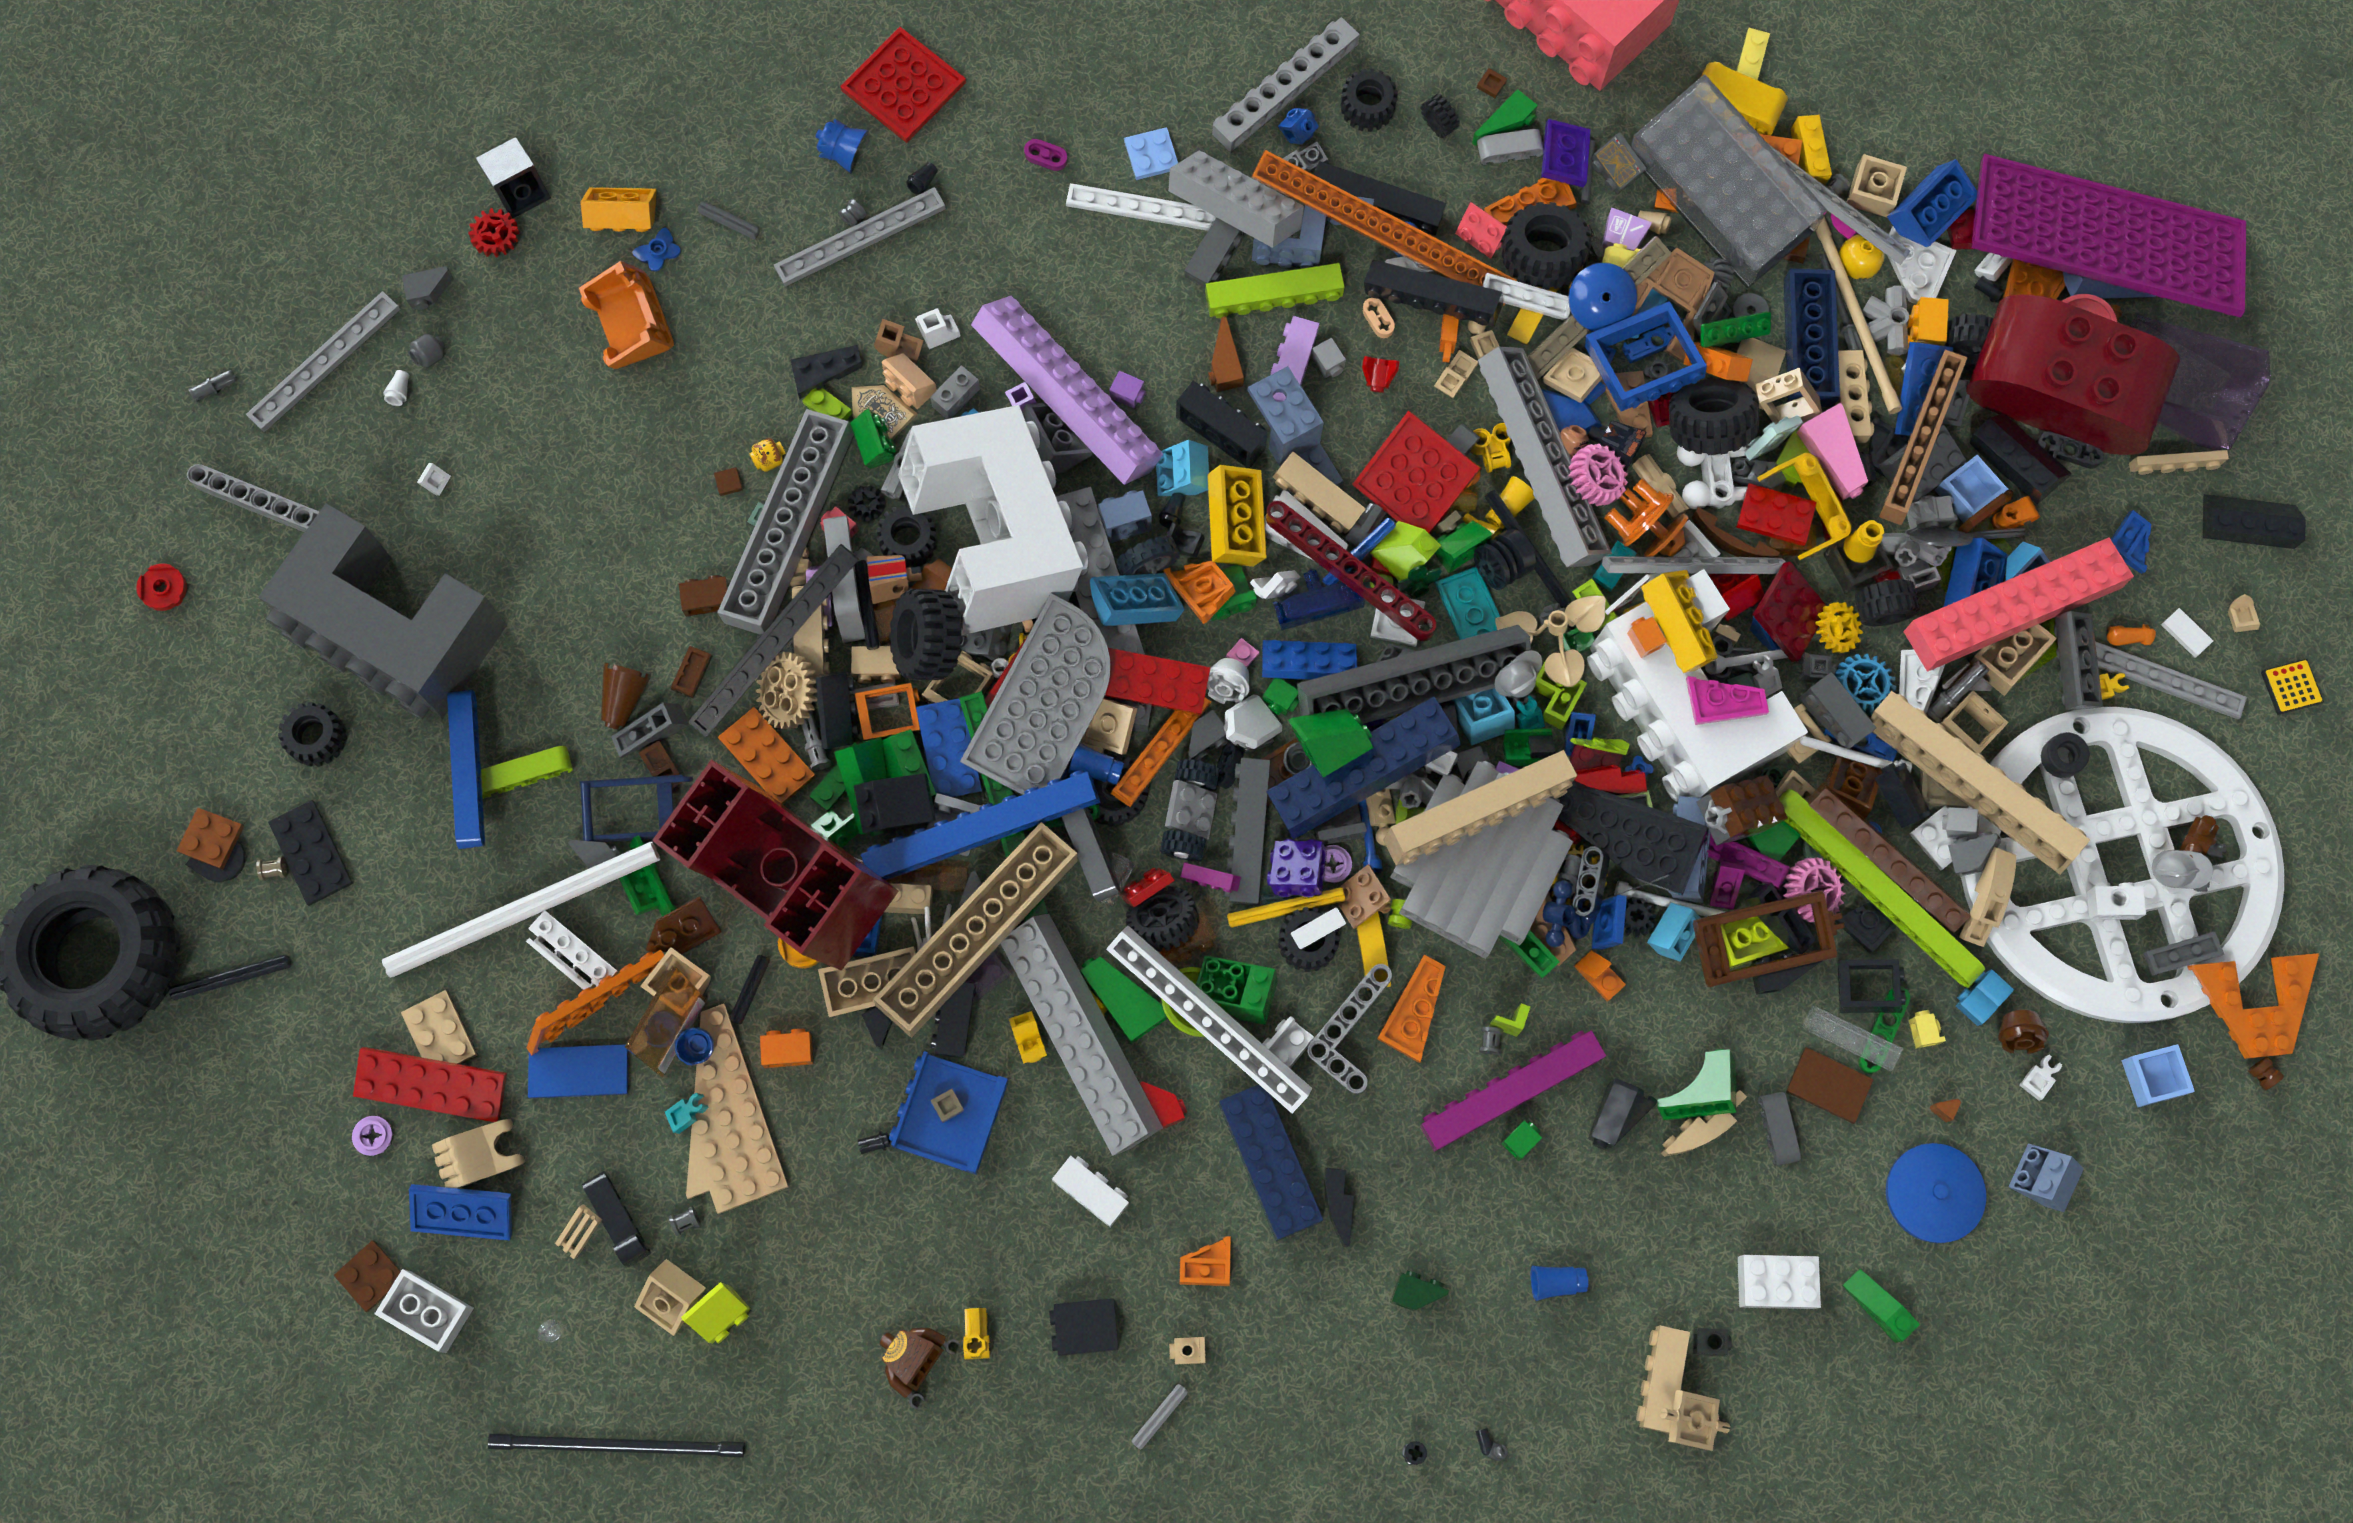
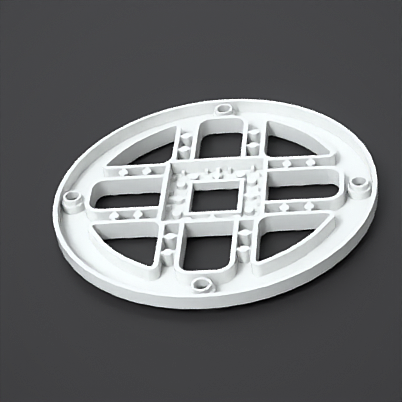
M2101 707L2073 710L2037 723L2018 735L1989 763L1991 766L2001 769L2007 778L2019 784H2022L2028 775L2039 766L2054 812L2061 814L2067 823L2074 828L2081 829L2086 834V837L2090 839L2075 860L2067 867L2076 896L2027 907L2016 906L2009 898L1999 928L1993 926L1986 942L1995 955L2025 985L2065 1009L2087 1017L2111 1022L2150 1023L2169 1020L2189 1014L2210 1004L2209 997L2201 990V983L2194 972L2189 970L2187 966L2178 968L2173 979L2155 983L2143 982L2136 973L2120 920H2089L2087 891L2093 888L2096 883L2107 882L2096 844L2134 835L2138 837L2151 877L2150 880L2134 883V886H2143L2146 912L2158 909L2169 945L2198 937L2189 909L2191 897L2242 886L2244 891L2237 917L2230 932L2221 944L2224 955L2192 965L2235 961L2239 983L2257 965L2272 939L2282 909L2284 894L2282 848L2269 809L2259 791L2240 766L2214 742L2194 729L2156 713L2123 707ZM2073 723L2082 726V734L2075 731ZM2070 732L2079 735L2088 746L2099 745L2103 747L2108 754L2125 807L2086 816L2074 776L2070 778L2052 776L2042 765L2040 755L2046 742L2059 733ZM2060 747L2057 750L2059 758L2069 764V750ZM2137 747L2154 752L2177 763L2194 775L2212 793L2168 803L2157 801L2152 795ZM1979 814L1978 835L1984 832H1992L1993 834L1997 833L2000 837L2001 830ZM2205 815L2211 816L2214 819L2223 818L2230 822L2240 848V858L2236 861L2213 865V875L2207 892H2197L2193 889L2171 888L2162 885L2156 880L2152 872L2153 859L2162 851L2175 850L2168 829L2193 824L2196 817L2202 818ZM2252 828L2260 830V839L2254 836ZM2000 837L2001 843L1998 848L2015 854L2016 862L2037 858L2011 837ZM1982 872L1961 877L1970 911L1979 894L1974 890ZM2112 896L2113 902L2119 906V899L2116 896ZM2076 922L2087 924L2092 931L2107 981L2084 974L2068 966L2045 949L2031 936L2030 932ZM2161 995L2169 998L2170 1006L2168 1008L2162 1004Z

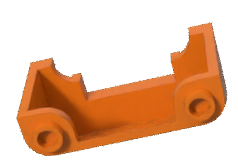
M619 261L579 287L582 303L586 308L597 311L610 347L606 348L603 352V360L608 367L619 369L664 353L674 346L672 335L652 282L643 270Z

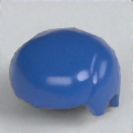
M700 1027L684 1030L675 1041V1053L678 1059L687 1065L692 1066L707 1061L714 1051V1040L711 1034Z

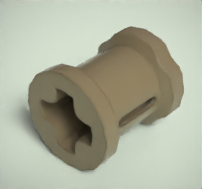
M283 856L278 857L276 860H257L256 869L259 880H266L268 877L276 876L281 878L287 877V865Z

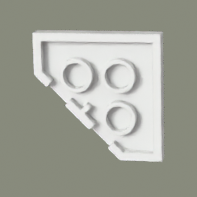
M1892 226L1889 235L1910 250L1909 255L1901 265L1888 256L1901 286L1906 289L1908 301L1917 304L1920 297L1936 298L1956 250L1935 241L1931 246L1924 247L1899 235L1894 226Z

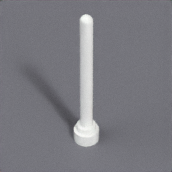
M1781 649L1728 658L1717 654L1718 658L1706 664L1705 669L1709 674H1718L1723 672L1726 667L1751 664L1755 660L1757 662H1764V655H1767L1772 660L1788 657Z
M1803 736L1800 739V743L1804 746L1875 767L1883 768L1893 763L1892 761L1807 736ZM1902 759L1894 762L1895 766L1906 763L1907 769L1911 773V762Z
M1623 881L1617 882L1614 895L1622 893L1620 895L1627 896V900L1636 897L1637 900L1645 899L1648 903L1668 907L1670 903H1675L1691 908L1698 915L1705 917L1725 912L1635 889L1630 890L1633 887Z

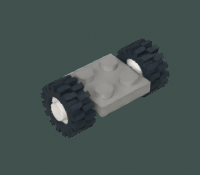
M1188 759L1177 762L1165 827L1173 830L1163 833L1160 848L1162 854L1188 861H1201L1203 859L1205 840L1209 839L1217 793L1211 792L1212 789H1216L1220 771L1215 765L1203 763V761H1189Z

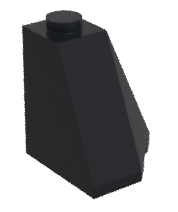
M1615 1078L1606 1087L1588 1139L1592 1140V1145L1603 1150H1606L1607 1147L1612 1148L1656 1105L1658 1100L1652 1096H1649L1648 1099L1645 1098L1644 1090Z

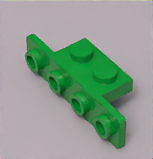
M1766 311L1702 324L1701 347L1724 346L1725 343H1739L1741 340L1769 335L1771 332V312Z
M832 809L811 825L839 847L845 846L852 838L859 834L854 814H851L842 821Z
M638 835L632 839L629 847L630 850H633L646 843L642 842ZM655 863L619 878L636 916L659 909L663 917L677 909L675 905L671 904L668 897V889L665 884H662Z

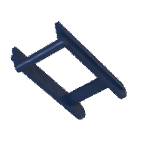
M670 775L580 781L583 841H632L638 835L641 840L654 839L659 832L593 836L590 788L657 784L660 830L673 813L672 783L693 782V777Z

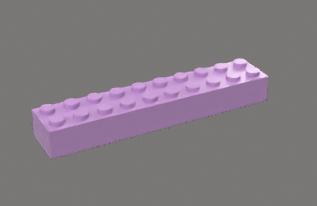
M1008 296L981 307L971 324L973 328L1124 485L1149 474L1163 456L1157 445L1142 432L1140 427L1131 421L1126 413L1111 400L1110 396L1104 393L1096 382L1051 338L1050 334L1035 321L1034 317L1024 310L1016 299Z

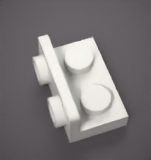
M1290 1016L1287 1020L1283 1019L1275 1029L1277 1032L1272 1039L1268 1037L1262 1043L1289 1068L1294 1065L1314 1039V1036L1298 1025L1295 1019Z

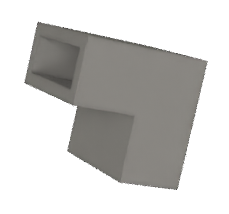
M1922 559L1910 564L1908 567L1900 566L1896 570L1900 575V579L1914 582L1916 594L1934 588L1941 580L1937 568H1930L1929 564Z

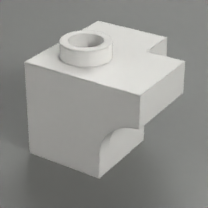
M938 308L919 315L915 319L929 349L960 337V332L951 314L943 316Z

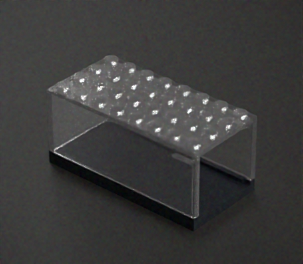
M1705 74L1633 137L1631 148L1646 167L1643 174L1661 194L1663 193L1671 202L1670 204L1720 259H1724L1732 264L1733 274L1747 289L1812 235L1827 212L1823 204Z

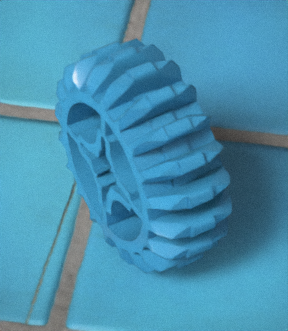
M1855 654L1853 659L1847 657L1845 663L1841 662L1838 665V670H1835V677L1864 713L1866 712L1868 716H1872L1873 712L1888 694L1896 690L1897 686L1891 684L1895 681L1896 677L1889 676L1892 668H1884L1886 661L1879 664L1877 656L1870 660L1869 654H1864L1862 658L1859 654ZM1854 669H1865L1870 671V673L1864 674ZM1847 677L1849 678V682L1853 686L1852 693L1850 692L1847 685ZM1876 677L1880 682L1881 692L1879 691V687L1875 683ZM1867 679H1870L1867 682L1866 687H1863L1860 691H1858V689L1861 687L1862 682H1865ZM1858 696H1866L1868 699L1872 698L1873 700H1872V701H1864V700L1858 699L1857 697H1858Z

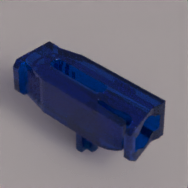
M1309 570L1303 574L1308 588L1307 592L1293 595L1281 602H1273L1282 631L1364 608L1366 600L1343 582L1322 587L1317 571Z

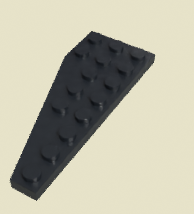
M1573 781V785L1567 789V793L1558 798L1559 803L1563 805L1558 819L1594 847L1605 850L1614 863L1638 881L1649 883L1670 874V876L1652 882L1650 885L1683 896L1709 828L1705 825Z

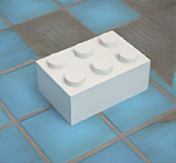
M1742 1255L1738 1257L1739 1307L1821 1308L1819 1257Z
M402 1269L375 1312V1315L436 1351L447 1353L474 1308L417 1274Z

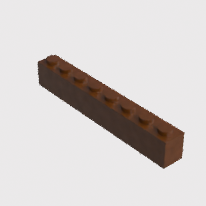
M1824 782L1807 799L1808 805L1952 933H1955L1971 917L1967 908Z

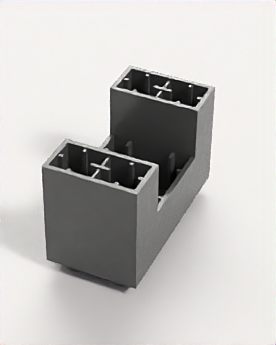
M325 503L258 596L271 609L265 620L281 630L280 634L293 644L304 650L309 646L321 654L320 658L340 672L344 673L348 669L360 678L359 682L375 693L384 696L387 692L399 701V706L419 719L423 720L429 710L444 718L448 712V693L464 689L507 627L506 623L485 596L446 573L412 620L369 596L366 592L386 566L391 556L366 526Z

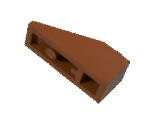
M1226 316L1221 318L1211 363V372L1208 373L1210 385H1215L1217 392L1241 387L1244 382V376Z

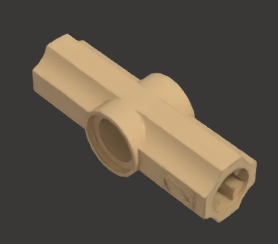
M1650 454L1642 456L1633 463L1632 467L1641 479L1644 478L1657 492L1660 491L1662 494L1672 493L1674 495V499L1665 510L1671 521L1689 510V507L1676 491V485L1672 477L1661 471Z

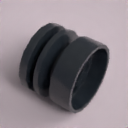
M1507 529L1493 540L1486 541L1485 544L1479 545L1474 550V562L1478 573L1485 583L1496 590H1501L1507 587L1508 584L1514 583L1516 579L1526 576L1536 566L1535 553L1531 544L1523 534L1515 529Z

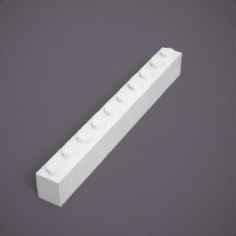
M1129 926L1125 927L1106 950L1292 1114L1309 1096L1312 1087Z

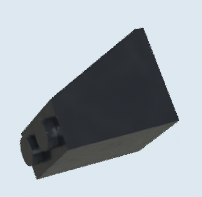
M516 137L476 158L512 219L551 199L534 164Z
M927 773L873 780L854 785L862 833L900 830L936 821Z

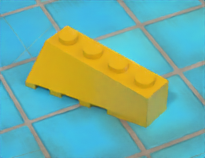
M1687 570L1663 573L1641 586L1644 599L1650 605L1654 613V619L1665 635L1666 644L1672 649L1676 657V664L1683 673L1696 671L1718 658L1709 630L1701 624L1704 618L1701 609L1695 607L1693 598L1696 597L1694 588L1688 587L1686 579L1690 577Z

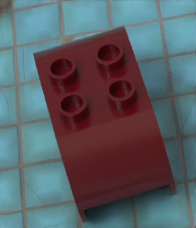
M2012 295L2000 300L1997 306L1996 314L1972 377L1968 382L1966 392L1975 403L1992 412L2004 413L2008 418L2040 430L2053 432L2100 448L2104 453L2134 455L2146 451L2178 369L2180 356L2170 345L2153 335L2065 302L2035 295Z

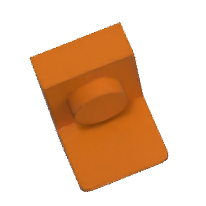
M1591 950L1574 967L1608 1002L1626 984L1610 968L1612 964L1610 961Z

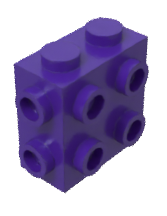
M1293 839L1275 841L1274 850H1271L1270 853L1272 870L1267 875L1268 886H1271L1275 895L1281 897L1301 895L1308 898L1314 895H1322L1327 851L1323 842L1315 839L1307 841H1295Z

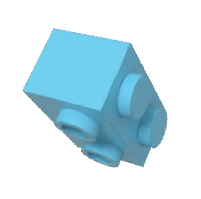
M1670 903L1647 943L1658 954L1681 961L1695 938L1693 920L1700 919L1701 917L1691 908Z

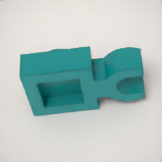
M1531 695L1528 696V703L1526 705H1523L1520 700L1517 701V708L1521 711V713L1516 715L1519 729H1541L1545 726L1542 711Z
M694 1093L689 1100L681 1099L665 1111L673 1133L680 1134L697 1121L696 1113H704L709 1108L705 1104L698 1106L699 1100L704 1097L703 1094Z

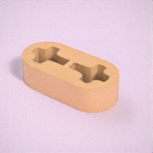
M1368 298L1363 304V314L1378 337H1390L1395 328L1394 320L1380 299ZM1369 305L1377 306V316L1373 310L1368 311ZM1379 320H1381L1384 325H1389L1388 331H1386L1385 329H1379L1381 326V322Z

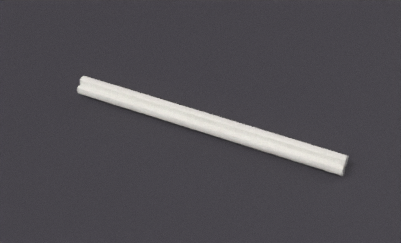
M653 842L646 843L382 959V964L386 968L387 975L390 978L395 977L544 910L660 860V856Z

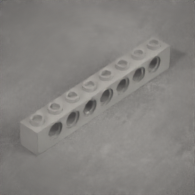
M1342 17L1336 22L1332 21L1329 23L1322 34L1315 35L1304 49H1298L1291 60L1283 62L1272 76H1266L1259 87L1251 89L1241 102H1236L1231 106L1228 113L1216 118L1213 122L1212 135L1228 151L1232 152L1358 45L1360 34ZM1318 55L1320 58H1314L1313 56ZM1281 82H1287L1288 85H1283ZM1269 95V96H1272L1273 98L1268 99V98H1265L1264 96ZM1249 109H1255V110H1257V111H1256V112H1250V111H1248V110H1249ZM1237 122V123H1240L1241 125L1235 126V125H1233L1232 123Z

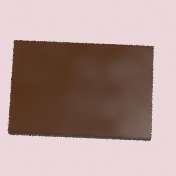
M1805 1047L1786 1092L1854 1124L1873 1079Z

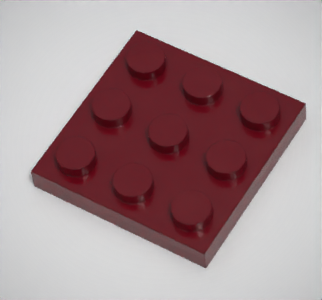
M1785 562L1752 615L1790 661L1795 662L1800 660L1819 626L1815 623L1821 620L1818 613L1824 612L1823 607L1827 605L1791 562Z

